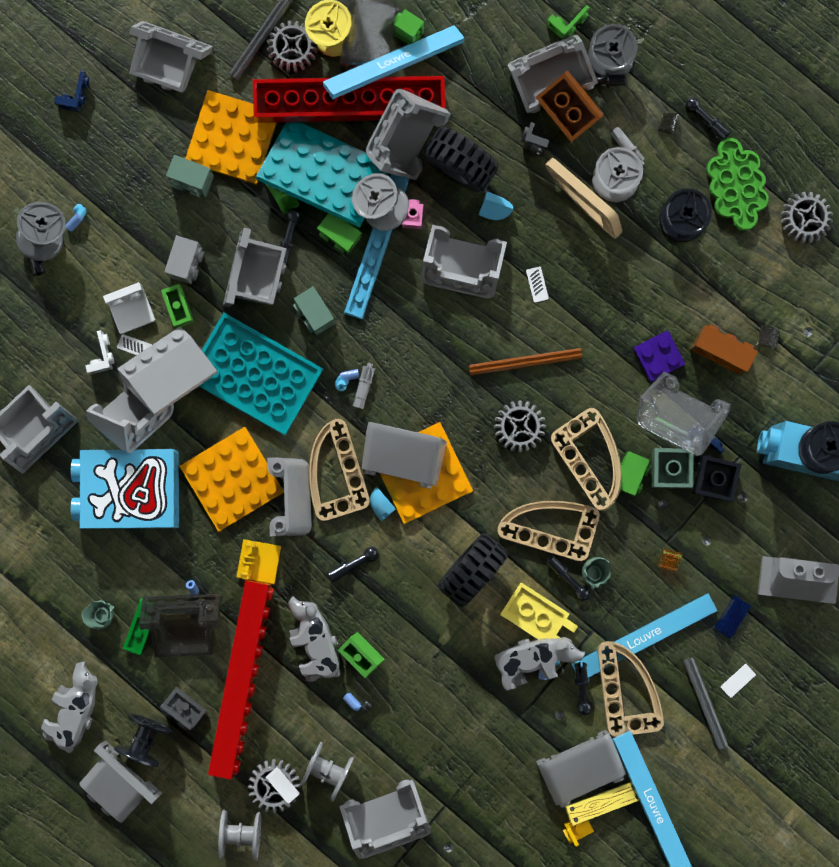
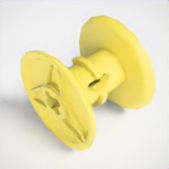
M335 0L320 1L313 5L307 13L305 30L309 38L318 44L316 46L317 49L324 55L331 57L342 56L355 46L358 39V26L354 18L351 17L347 7Z

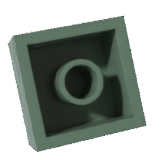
M174 155L166 177L173 188L183 191L184 188L190 191L191 195L200 198L201 195L207 196L214 179V174L206 166Z
M314 286L294 298L296 304L293 306L300 317L304 316L306 318L304 323L310 333L315 332L317 336L336 324Z
M652 449L651 488H693V449Z

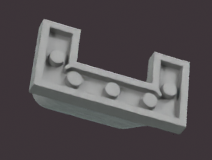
M141 21L131 26L129 33L138 37L129 74L141 77L144 82L150 84H160L161 88L166 90L174 89L184 92L197 58L201 60L211 54L213 46Z
M243 228L239 235L223 306L231 307L234 304L235 298L273 305L275 295L281 289L282 282L279 281L280 274L285 272L286 263H283L287 248L249 239L251 229Z
M28 385L0 411V441L6 447L0 454V457L23 474L66 434L78 420L59 403L55 402L50 406L33 387Z
M762 556L758 595L836 604L839 565Z
M104 741L94 750L101 759L79 784L88 793L87 797L92 802H98L102 806L101 810L107 816L111 815L122 823L144 798L152 804L162 792L149 780L144 782L118 757L119 753L113 749L114 747L107 741Z

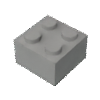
M176 235L164 271L169 278L192 284V281L197 279L199 272L197 266L204 257V251H202L203 248L199 242Z

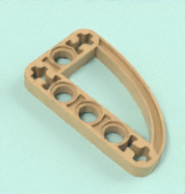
M551 158L545 164L548 172L559 186L604 231L614 239L622 233L619 217L609 205L556 159Z
M589 408L554 431L551 441L592 504L598 510L605 511L615 503L620 493L622 482L621 462L615 441L606 422L596 409ZM590 413L593 415L597 414L595 416L596 420L594 422L592 420L587 421L586 424L588 426L585 428L584 423L580 419L583 418L586 421L589 419ZM574 423L581 424L580 432L573 433L571 426ZM597 425L605 438L612 460L613 484L609 495L573 443V441ZM557 435H565L563 441L568 446H565L563 448V445L559 441L556 442V440L558 439ZM573 449L576 452V456L569 460L565 454L568 450ZM579 465L586 467L584 475H577L576 468ZM589 481L596 482L597 487L594 491L587 490L586 485ZM600 490H602V492L599 493V495L603 499L607 498V500L605 501L606 505H597L599 503V499L596 496L592 498V495H595Z
M341 419L332 420L321 429L315 439L310 457L309 478L313 506L316 516L323 521L365 509L370 503L347 425ZM339 422L340 425H344V428L341 429L342 435L346 433L347 437H341L336 440L335 437H338L339 434L333 428L336 427L335 423ZM331 432L350 495L321 504L317 477L318 458L322 443ZM341 441L349 442L350 447L347 451L339 449L338 445ZM347 459L355 461V467L351 470L346 469L344 466ZM353 477H358L361 480V485L358 488H353L350 485V480ZM364 488V492H360L362 498L366 497L367 499L364 502V506L356 504L358 495L357 493L353 495L352 491H359ZM340 501L348 503L347 511L340 512L337 505ZM334 503L337 515H333V511L327 513L328 517L326 518L319 514L322 511V507L330 509L332 508L330 504Z
M564 501L534 502L520 506L505 515L498 525L497 532L503 539L576 561H583L589 555L600 514L596 508ZM538 509H565L582 512L574 541L517 525L510 521L522 513ZM590 510L596 515V518L590 521V524H594L593 528L582 525L583 521L587 523L588 517L585 514L589 513ZM509 525V529L515 531V527H518L516 539L512 538L514 534L507 533L504 536L501 527ZM584 528L588 529L591 533L590 537L586 540L580 537V531ZM526 530L529 532L530 538L528 541L520 540L519 533ZM540 536L548 538L547 546L541 547L538 545L537 540ZM560 541L565 542L567 545L566 551L562 553L556 550V544ZM570 543L574 544L573 549L582 547L585 555H581L580 558L574 552H571V556L567 555L570 550Z
M602 642L598 646L597 653L606 724L609 733L617 737L627 731H631L632 735L661 730L664 720L660 700L654 683L642 662L627 647L616 642ZM605 646H608L609 649H612L608 653L609 659H613V661L602 663V660H606V655L601 652L605 650ZM616 652L626 656L639 671L647 688L653 713L624 716ZM612 665L614 667L613 674L606 675L604 673L605 666ZM609 684L616 685L617 690L614 694L606 692V687ZM610 704H618L619 710L616 713H610L608 710ZM654 717L659 721L655 727L652 724H646L647 728H644L643 718H645L646 722L653 721ZM613 718H616L618 725L621 726L617 732L611 729L614 726ZM633 720H639L641 723L640 727L636 730L630 728V723Z

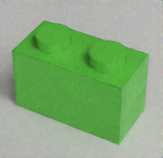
M406 9L402 14L399 12L393 21L395 23V36L408 45L419 41L424 33V21Z
M329 213L317 228L320 233L319 236L326 242L332 241L335 244L334 248L341 253L345 251L349 254L362 237V233L348 222Z
M177 284L161 290L173 326L177 329L180 326L184 327L193 324L194 320L182 286Z
M626 452L621 463L622 482L620 491L631 496L640 493L643 487L641 482L643 475L647 476L651 467L648 465L650 460L632 452Z
M358 632L351 636L338 650L364 678L369 676L385 660Z

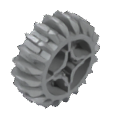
M288 21V26L281 23V29L275 27L276 34L270 33L272 39L267 40L268 45H270L267 51L271 53L269 58L274 59L273 64H279V69L281 70L285 66L287 72H290L291 68L294 69V72H297V67L305 70L304 64L310 66L311 62L309 59H316L313 54L318 53V49L315 48L318 44L309 38L304 23L300 27L298 21H295L294 25L291 24V21ZM288 34H299L295 37L288 36ZM282 39L285 46L282 49V52L279 54L277 51V47L279 41ZM306 39L308 48L305 54H303L300 47ZM289 44H293V46L295 44L296 49H290ZM290 56H296L298 59L289 60L285 58H289Z
M802 192L800 196L795 194L793 196L794 200L789 198L787 200L788 204L783 206L786 211H782L781 216L786 218L782 219L781 223L787 224L783 227V230L789 229L790 232L787 235L791 236L794 234V241L801 237V243H804L806 238L808 243H812L813 238L816 241L820 240V236L824 237L826 235L825 231L831 229L828 224H831L833 220L828 217L832 216L833 212H827L831 206L824 205L826 199L819 200L820 194H817L814 198L813 192H809L808 196L805 192ZM799 204H810L807 210L795 208ZM815 209H817V210L819 211L820 216H821V221H820V218H818V217L815 215ZM809 212L808 215L810 219L807 222H805V217L803 216ZM793 215L799 221L798 227L793 221ZM807 225L819 227L816 231H803Z
M521 400L518 401L517 407L514 402H511L512 408L510 409L505 405L506 413L501 410L498 412L503 417L495 418L497 422H500V424L494 425V428H500V431L496 432L495 435H502V438L498 440L499 443L505 440L504 447L507 448L511 444V451L515 450V446L518 447L519 453L522 452V446L525 447L526 451H529L528 445L530 444L535 448L534 440L539 443L542 441L537 436L545 435L544 432L540 431V429L546 428V425H540V422H543L545 418H538V415L542 413L541 410L535 413L536 406L533 405L529 409V402L525 403V407L522 406ZM516 411L526 412L522 419H516L509 415ZM531 416L536 425L535 433L527 426ZM524 419H526L523 425V428L525 430H520L516 434H514L517 428L515 423H520ZM505 420L513 427L509 437L504 429ZM518 434H524L531 438L525 442L513 441Z
M273 759L271 766L266 760L264 762L265 768L259 764L257 767L260 772L253 770L252 773L256 777H249V781L254 782V784L248 785V789H254V791L249 793V796L256 795L252 802L256 803L259 800L261 802L258 806L259 809L264 804L266 805V812L272 807L273 813H276L278 806L282 812L284 811L283 804L290 808L291 803H287L284 799L280 801L268 800L273 794H280L276 789L272 790L269 794L272 785L263 774L278 767L295 788L300 787V783L294 782L299 779V776H292L296 772L295 769H292L290 772L288 771L289 763L285 768L282 767L283 760H280L279 765H276V760ZM259 780L263 781L267 788L264 796L259 790Z

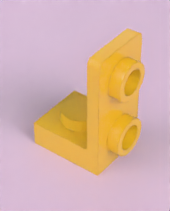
M588 820L573 826L570 821L564 823L566 829L563 831L569 843H574L576 847L579 846L577 840L594 832Z

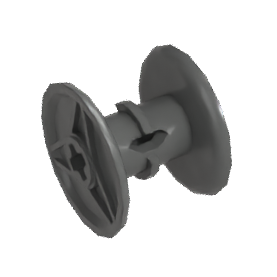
M610 24L598 29L591 39L588 52L594 73L599 77H606V73L628 74L633 67L637 54L636 38L623 25Z
M34 202L21 209L17 217L18 231L16 233V245L19 251L25 257L35 261H46L54 258L63 247V233L66 229V220L63 213L56 206L47 202Z

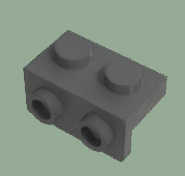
M531 122L530 127H525L522 136L523 149L528 150L534 156H544L549 140L533 135L532 132L535 124Z
M175 687L160 706L163 709L162 712L167 717H174L178 720L177 724L184 730H192L207 711V709L178 687Z

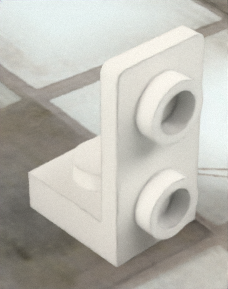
M101 330L97 331L104 361L95 359L90 361L89 365H85L87 373L90 375L113 369L114 358L112 352L109 353L107 347L110 345L109 338Z

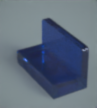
M733 595L714 629L732 638L751 605L741 600L740 597Z

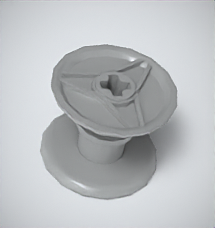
M616 147L608 149L599 157L596 168L593 171L592 183L594 190L600 197L610 202L627 200L635 193L642 179L643 166L641 160L636 153L627 148Z
M384 174L368 175L357 183L353 191L352 203L354 209L360 216L365 217L373 228L379 231H389L397 228L408 214L409 201L407 195L396 187L389 176Z
M321 741L307 766V771L299 786L305 784L309 774L321 779V783L325 781L335 786L331 796V801L333 802L348 774L347 772L354 757L349 758L345 768L333 764V761L330 760L329 762L318 756L323 747Z
M223 809L218 840L219 860L224 857L226 845H237V848L252 846L253 860L257 862L261 836V812L256 814L254 826H242V823H239V825H228V815L226 810Z

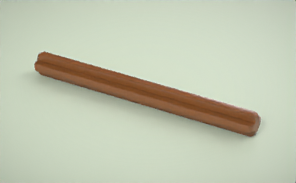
M580 348L472 364L469 366L470 375L581 359L582 351Z

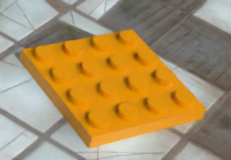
M207 90L185 159L206 166L211 171L258 185L259 181L256 180V175L267 157L277 123H254L252 103Z
M440 422L418 432L447 441L437 487L431 485V489L420 487L419 482L380 473L404 524L473 491Z
M243 427L179 466L218 532L284 493L277 478L269 473L268 463L246 427Z

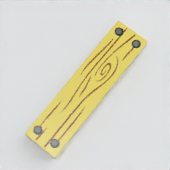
M628 782L567 805L565 809L573 826L639 801V798L632 783Z

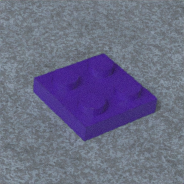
M668 330L633 348L650 382L685 365Z

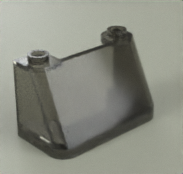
M349 0L348 11L351 15L352 25L349 34L343 40L340 60L341 73L389 54L393 21L400 10V7H396L395 2L388 0Z

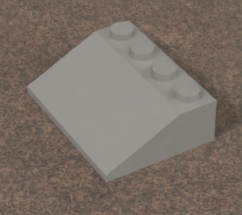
M181 326L117 368L122 382L154 416L218 373L192 337Z

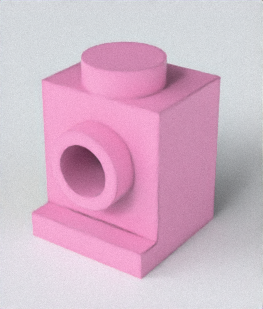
M408 200V214L402 222V228L421 229L423 204H420L419 200ZM411 210H415L417 213L416 215L411 216L409 212Z

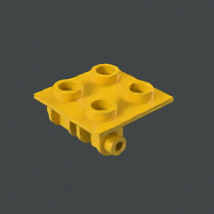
M243 539L237 577L275 584L281 546Z

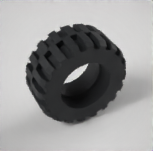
M447 127L438 128L423 150V157L435 169L455 183L475 193L483 192L498 171V162L487 151L464 135Z
M482 533L445 573L438 583V589L458 607L466 606L503 565L508 557L507 550L489 534Z

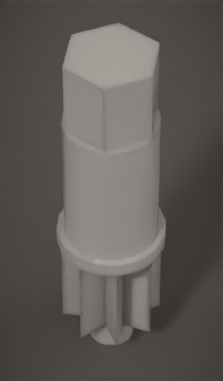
M616 127L610 133L621 148H627L636 153L643 166L645 163L643 162L644 157L623 131Z
M371 363L363 366L353 403L354 407L364 408L375 368H372L373 364Z

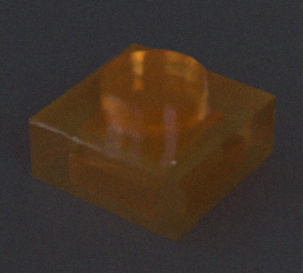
M664 548L658 561V567L676 572L682 559V553Z

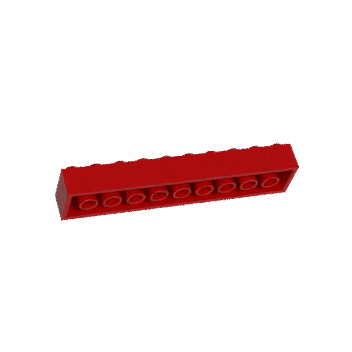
M444 76L383 77L332 99L323 86V81L330 78L253 79L254 123L380 121L397 89L408 91L446 109Z
M245 580L208 771L210 776L232 779L240 770L241 761H238V757L243 753L245 744L242 741V736L247 733L248 722L245 721L246 716L250 715L252 703H249L250 697L254 696L256 684H253V679L258 676L259 665H256L257 658L262 656L263 646L260 643L261 639L265 638L267 630L264 622L269 619L270 608L267 606L268 601L273 599L274 589L271 588L272 584Z

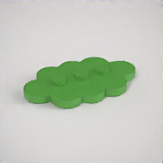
M726 138L719 143L717 156L712 158L706 167V173L712 180L709 185V192L716 199L714 204L716 213L722 218H732V222L738 230L748 231L757 223V212L762 211L768 204L767 192L762 189L766 183V178L758 170L760 167L759 156L751 150L743 151L742 145L737 139Z

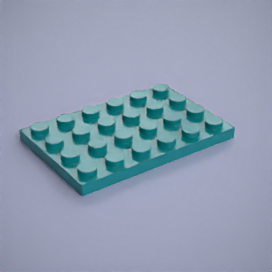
M286 122L257 173L256 180L360 228L365 217L360 216L356 212L352 203V195L357 183L371 174H384L387 176L388 173L380 171L367 156L366 152L301 122Z
M223 312L202 349V352L218 373L199 387L286 436L321 375L323 368Z

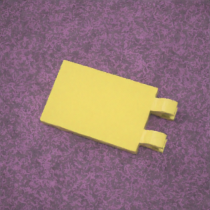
M523 583L519 584L500 614L537 639L560 638L557 636V633L562 625L572 632H575L578 627L567 619L569 616L568 612Z

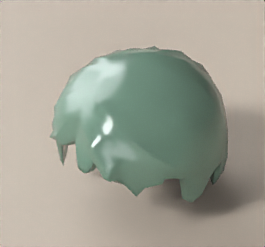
M593 557L585 562L582 568V576L592 589L607 583L611 576L609 561L601 557Z
M102 600L92 602L82 612L83 622L92 629L106 628L112 622L114 606L110 605V603L106 604Z

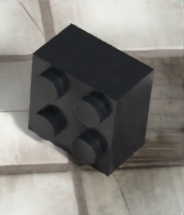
M705 455L700 456L692 494L729 503L733 502L742 464Z

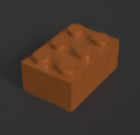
M569 71L562 74L535 97L571 142L603 116V113Z
M711 324L709 326L705 325L700 329L690 349L691 351L740 376L749 371L758 353L752 344L747 342L743 344L737 341L736 336L729 333L725 335L719 332L720 329Z

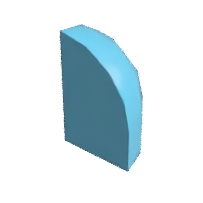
M486 192L479 215L492 220H501L511 214L513 206L506 199Z
M376 486L371 492L370 507L382 522L396 508Z

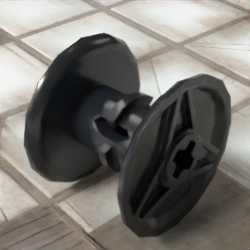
M681 189L674 192L661 209L659 214L660 226L670 239L677 242H688L696 239L709 225L712 218V207L708 198L702 192L695 189Z
M826 421L809 428L802 435L798 445V454L802 463L809 470L817 474H829L839 470V422Z
M128 713V718L139 725L136 734L132 736L133 741L130 747L117 745L113 749L133 761L158 767L159 762L148 755L150 748L155 745L154 739L157 732L169 735L173 730L150 718Z

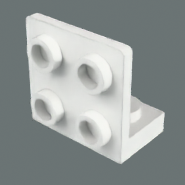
M139 282L103 296L105 303L110 307L120 334L155 321L144 288Z

